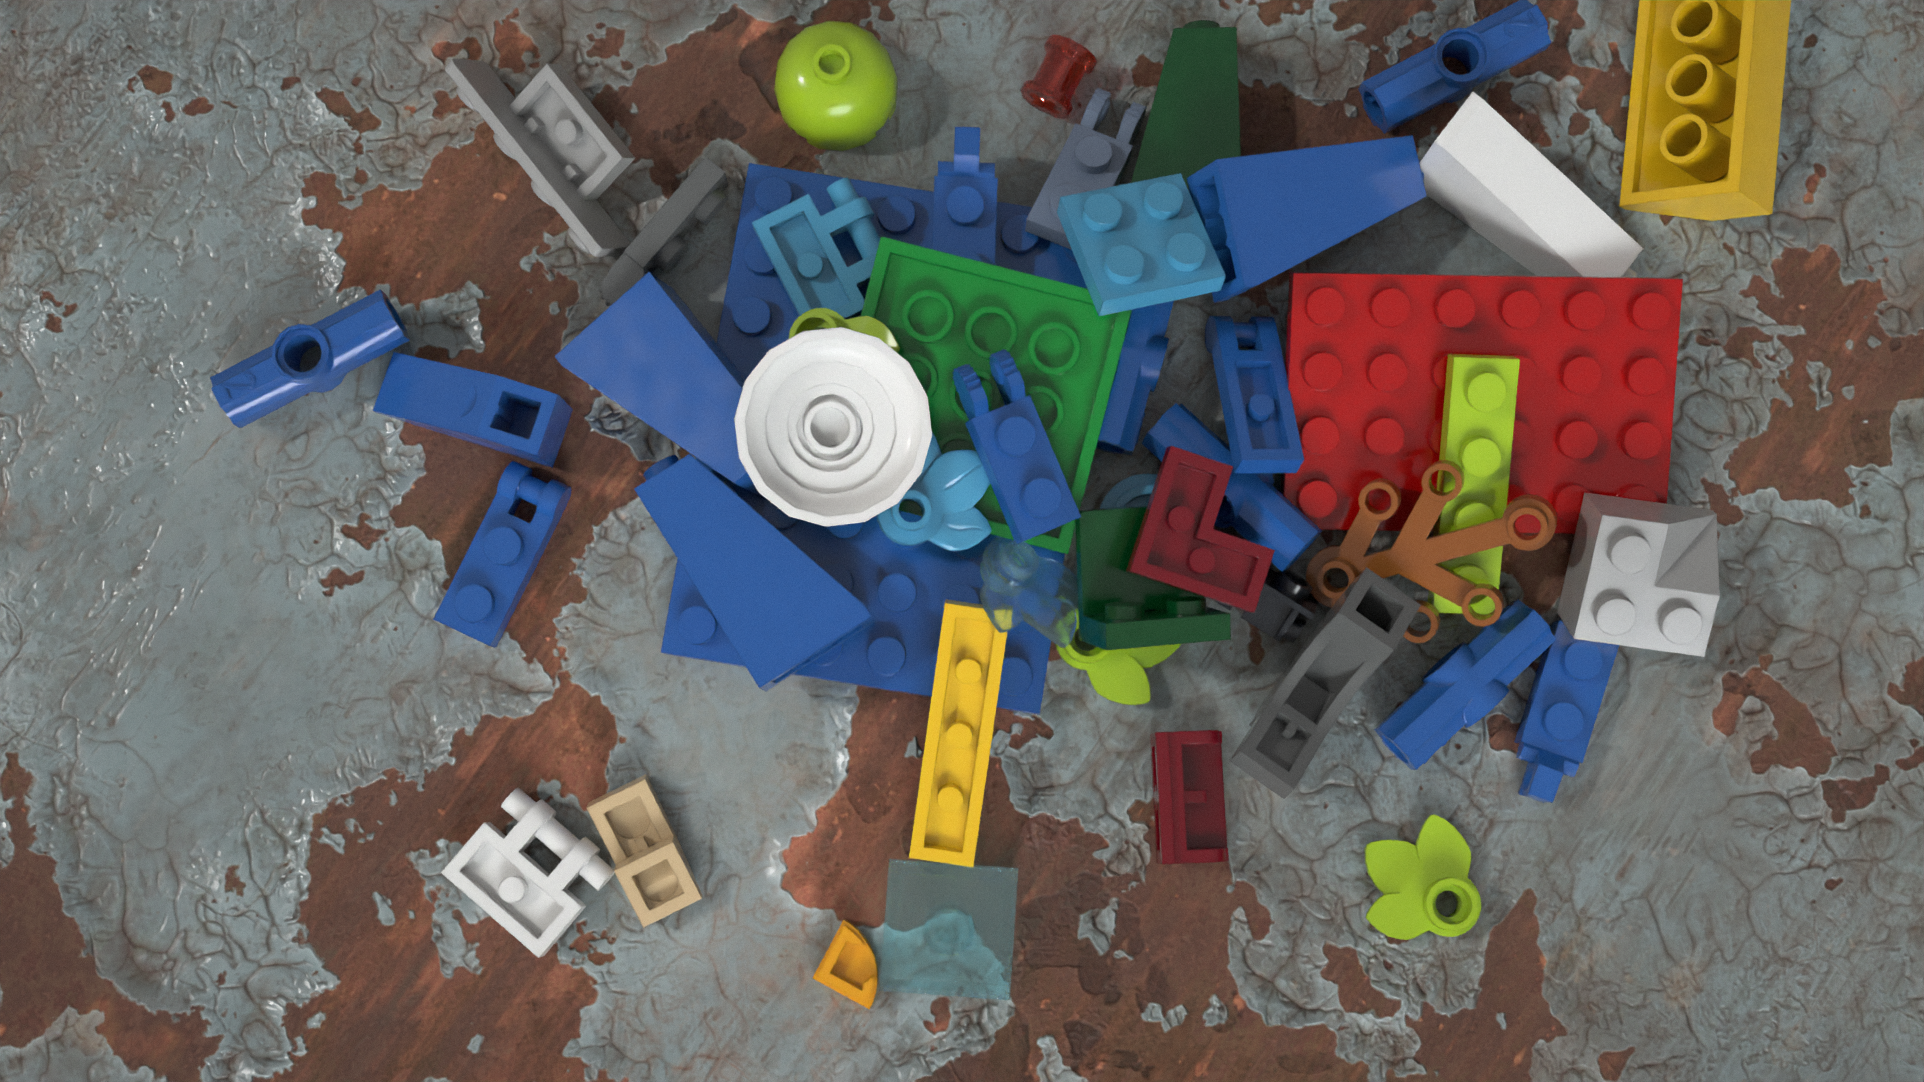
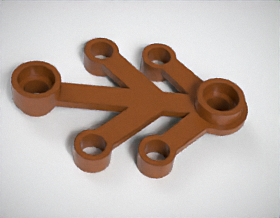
M1439 460L1431 464L1425 471L1422 478L1423 492L1392 548L1365 555L1381 521L1391 517L1401 502V493L1397 485L1388 479L1379 478L1370 481L1359 495L1360 510L1342 544L1327 546L1318 551L1311 559L1306 571V581L1313 588L1311 591L1313 597L1321 604L1332 608L1340 596L1366 567L1381 578L1400 574L1462 607L1464 617L1471 624L1482 627L1489 626L1495 623L1502 613L1504 599L1501 592L1490 584H1475L1437 563L1506 544H1511L1515 548L1524 551L1540 549L1554 535L1557 526L1555 509L1545 498L1526 494L1512 500L1506 507L1503 517L1427 538L1446 503L1458 496L1465 480L1462 469L1456 463L1449 460ZM1438 470L1450 472L1455 478L1454 489L1449 492H1441L1435 489L1431 481L1432 474ZM1377 488L1387 491L1391 497L1390 508L1377 510L1372 507L1368 497L1370 491ZM1524 514L1533 515L1539 520L1541 530L1533 536H1525L1517 530L1515 520ZM1331 568L1344 570L1349 578L1348 586L1344 588L1332 586L1327 580V571ZM1481 594L1489 596L1495 603V610L1488 615L1476 613L1471 607V599L1474 596ZM1417 600L1416 602L1421 605L1417 612H1423L1430 618L1431 627L1426 631L1419 632L1409 625L1403 637L1413 643H1424L1436 634L1440 625V614L1431 603Z

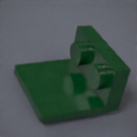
M1147 506L1079 510L1081 517L1075 519L1079 640L1104 650L1231 640L1230 613L1207 607L1206 598L1126 571Z

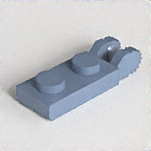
M1100 88L1095 90L1085 109L1080 125L1075 123L1026 219V232L1071 249L1057 214L1060 197L1118 185L1130 161L1132 145L1143 123L1146 106L1135 102L1131 104L1122 118L1116 139L1097 132L1101 121L1105 119L1109 111L1111 93Z

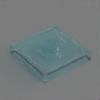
M890 858L879 991L1010 1000L1018 868L975 864L973 867L933 861Z

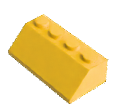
M1639 0L1619 203L1621 208L1708 221L1773 214L1791 0Z

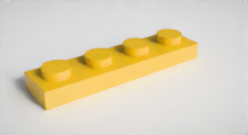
M948 599L945 601L909 858L967 867L974 866L1010 608Z

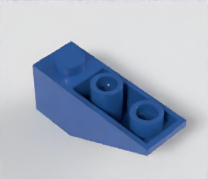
M393 352L373 411L553 468L573 409L558 394L494 374Z

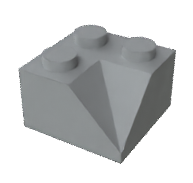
M1584 492L1557 610L1558 615L1573 639L1704 657L1720 597L1717 514L1713 510Z

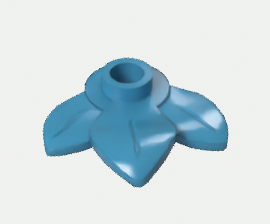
M932 432V438L920 476L899 503L876 515L882 532L890 540L901 545L913 546L928 540L948 551L969 549L986 538L991 533L992 528L988 520L974 505L983 497L990 482L977 451L954 450L942 455L936 437ZM907 500L916 502L922 510L921 519L917 522L905 521L899 513L900 503Z

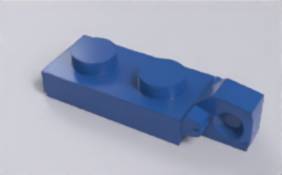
M955 127L954 162L938 161V176H934L932 249L995 265L998 178H995V163L979 162L980 127Z
M1562 621L1553 622L1550 627L1552 634L1557 640L1542 653L1514 741L1519 744L1516 758L1528 762L1518 794L1542 803H1553L1563 774L1575 777L1579 763H1583L1619 645L1573 639Z

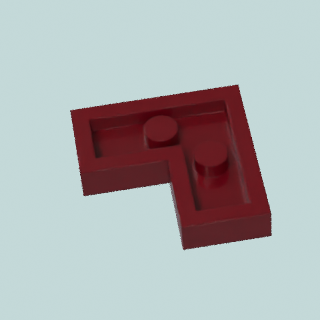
M1169 446L1166 448L1126 571L1246 612L1255 613L1275 550L1213 529L1233 466Z

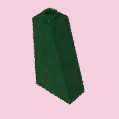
M1210 20L1193 21L1185 24L1183 28L1173 29L1131 181L1133 183L1181 173L1189 191L1187 183L1189 176L1217 159L1241 156L1237 27H1220L1219 23Z

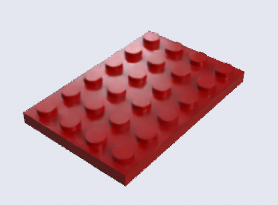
M1289 272L1285 369L1304 461L1297 473H1281L1280 493L1321 530H1349L1360 510L1359 495L1363 488L1372 480L1379 478L1388 479L1399 488L1401 502L1391 517L1381 521L1377 531H1401L1423 492L1422 478L1425 471L1431 464L1439 461L1448 354L1514 356L1520 359L1507 506L1512 500L1522 495L1533 494L1541 496L1549 501L1555 509L1557 526L1554 533L1575 534L1584 492L1667 504L1683 279ZM1435 471L1431 477L1432 485L1435 489H1437L1438 471ZM1379 488L1370 491L1368 497L1372 507L1377 510L1390 508L1391 497L1387 491ZM1524 514L1515 520V526L1520 533H1538L1541 530L1539 520L1533 515Z

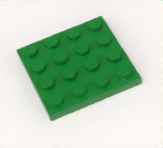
M881 236L860 317L869 316L885 324L895 336L900 346L897 353L910 363L928 396L931 429L942 455L954 450L976 451L965 425L969 419L954 385L953 369L965 364H970V367H973L986 393L990 412L1005 406L996 381L992 376L989 357H991V354L1003 349L1007 350V352H1010L1011 357H1013L1016 367L1022 376L1025 396H1031L1076 506L1080 510L1132 310L1098 316L1089 291L1086 288ZM990 484L983 497L974 507L988 520L992 528L990 534L1014 540ZM907 500L900 503L899 511L922 516V510L916 502ZM1075 520L1022 543L1068 554L1075 530Z

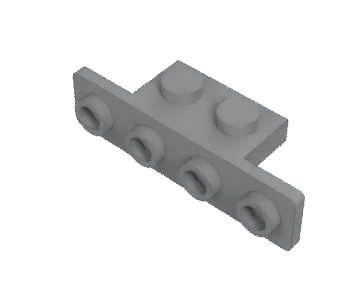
M453 58L445 67V71L458 86L456 92L459 98L470 109L479 113L494 131L493 138L497 146L506 155L517 160L532 179L531 187L536 195L546 204L554 207L568 224V232L574 243L583 251L595 257L622 255L624 250L630 245V241L598 203L597 199L628 167L635 157L560 64L547 63L515 99L486 62Z

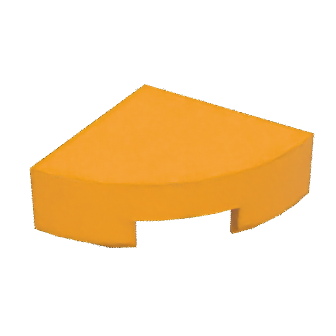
M844 919L813 979L870 1010L878 986L876 957L865 935L855 925Z

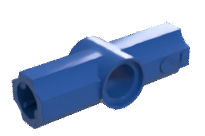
M1519 0L1467 28L1448 30L1439 37L1436 44L1363 81L1359 86L1363 108L1373 126H1377L1385 134L1443 103L1460 101L1477 85L1545 51L1551 44L1547 29L1548 22L1538 5H1533L1528 0ZM1453 57L1458 59L1465 66L1467 74L1458 75L1448 71L1443 64L1442 58Z
M380 289L312 325L297 324L286 328L278 335L272 346L210 377L212 382L211 389L220 407L228 415L233 425L243 428L310 392L323 393L333 390L342 383L348 372L410 341L399 313L390 302L388 296ZM320 346L322 351L321 359L317 366L309 371L301 372L300 361L303 354L312 347Z
M1174 301L1132 309L1096 445L1097 450L1132 456L1134 448L1138 443L1149 392L1155 391L1169 338L1164 336Z
M1176 403L1167 410L1147 432L1142 441V444L1161 462L1166 448L1174 446L1233 466L1230 447L1182 403L1179 405ZM1233 468L1214 526L1219 528L1232 526L1249 542L1275 550L1271 562L1282 572L1287 570L1316 540L1322 530L1272 486L1274 482L1272 473H1234Z
M1519 599L1512 601L1503 608L1499 619L1495 623L1484 626L1467 644L1465 642L1460 643L1432 666L1421 679L1424 684L1374 729L1383 744L1411 770H1417L1463 726L1468 728L1478 722L1508 694L1509 689L1506 686L1557 640L1552 634L1550 626L1534 609L1529 608Z

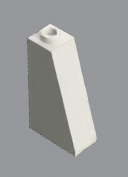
M1472 92L1419 163L1421 171L1424 173L1423 182L1426 195L1536 276L1636 277L1638 273L1632 270L1630 266L1643 248L1484 99Z

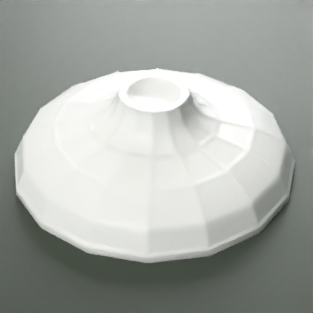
M843 327L803 331L770 349L745 380L734 418L739 459L757 491L789 517L825 527L866 522L899 503L922 473L932 438L928 396L910 363L881 339Z

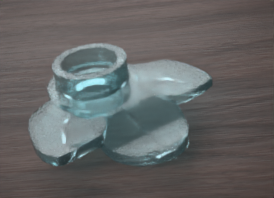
M1003 537L993 539L986 546L983 552V560L980 564V574L984 581L980 590V599L994 627L998 632L1003 633L1013 629L1024 620L1059 647L1065 648L1072 641L1077 624L1075 611L1078 609L1077 577L1061 563L1039 557L1035 550L1026 542L1017 544L1016 541Z

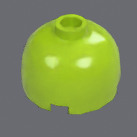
M826 21L806 27L788 42L777 62L774 91L783 121L791 130L793 129L798 135L806 138L807 143L818 149L845 151L867 144L876 137V131L884 126L888 117L890 120L896 109L898 81L888 51L873 33L851 22Z

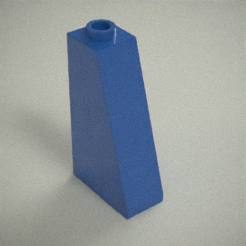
M1413 135L1217 159L1189 176L1187 183L1191 198L1226 275L1221 291L1212 292L1214 303L1226 301L1427 197L1423 182L1424 173L1420 168V160L1417 155Z
M648 272L557 353L555 358L561 366L740 487L758 495L759 492L739 459L734 422L746 379L675 290Z
M691 454L680 460L676 455H671L658 461L644 472L643 476L646 481L634 488L754 681L765 692L874 623L871 614L862 602Z

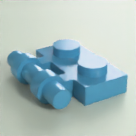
M846 177L827 187L826 190L836 209L820 216L810 195L807 194L752 222L753 229L799 316L815 308L831 309L845 319L861 315L865 300L858 287L870 281L880 237L871 221L875 213L867 198H859L850 179ZM846 231L849 232L862 257V260L849 267L846 266L832 239L833 236Z

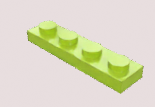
M1448 354L1439 460H1449L1456 463L1462 469L1465 480L1458 496L1448 501L1434 525L1433 536L1503 517L1507 507L1520 359L1514 356ZM1438 470L1437 490L1441 492L1453 490L1455 487L1454 476L1446 470ZM1503 545L1437 564L1475 584L1486 583L1495 586L1499 590ZM1428 590V602L1434 605L1439 613L1463 614L1462 607ZM1476 595L1471 599V607L1478 614L1488 615L1495 610L1494 601L1487 595Z

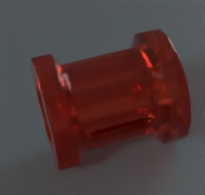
M1051 35L1044 44L1047 54L1033 80H1027L1023 83L1020 92L1023 99L1039 111L1055 118L1066 119L1073 110L1070 100L1084 74H1090L1094 71L1097 60L1087 48L1078 42L1064 36Z

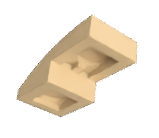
M646 774L588 802L586 808L615 863L614 872L643 928L702 899V893L683 849Z

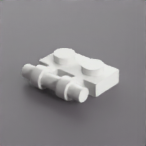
M518 787L510 793L501 805L506 812L518 821L508 835H504L491 822H484L441 873L540 958L550 950L586 907L580 899L568 890V887L580 875L599 891L615 872L613 868L598 856L600 849L586 836L579 840L554 818L557 812L543 799L535 802ZM535 838H538L562 859L551 874L524 852Z

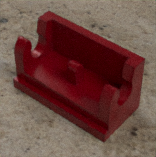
M1200 730L1154 732L1150 734L1156 863L1158 864L1226 862L1229 860L1221 746L1222 731Z

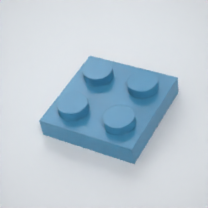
M1181 173L1060 197L1057 214L1098 316L1221 291L1226 277L1225 272Z

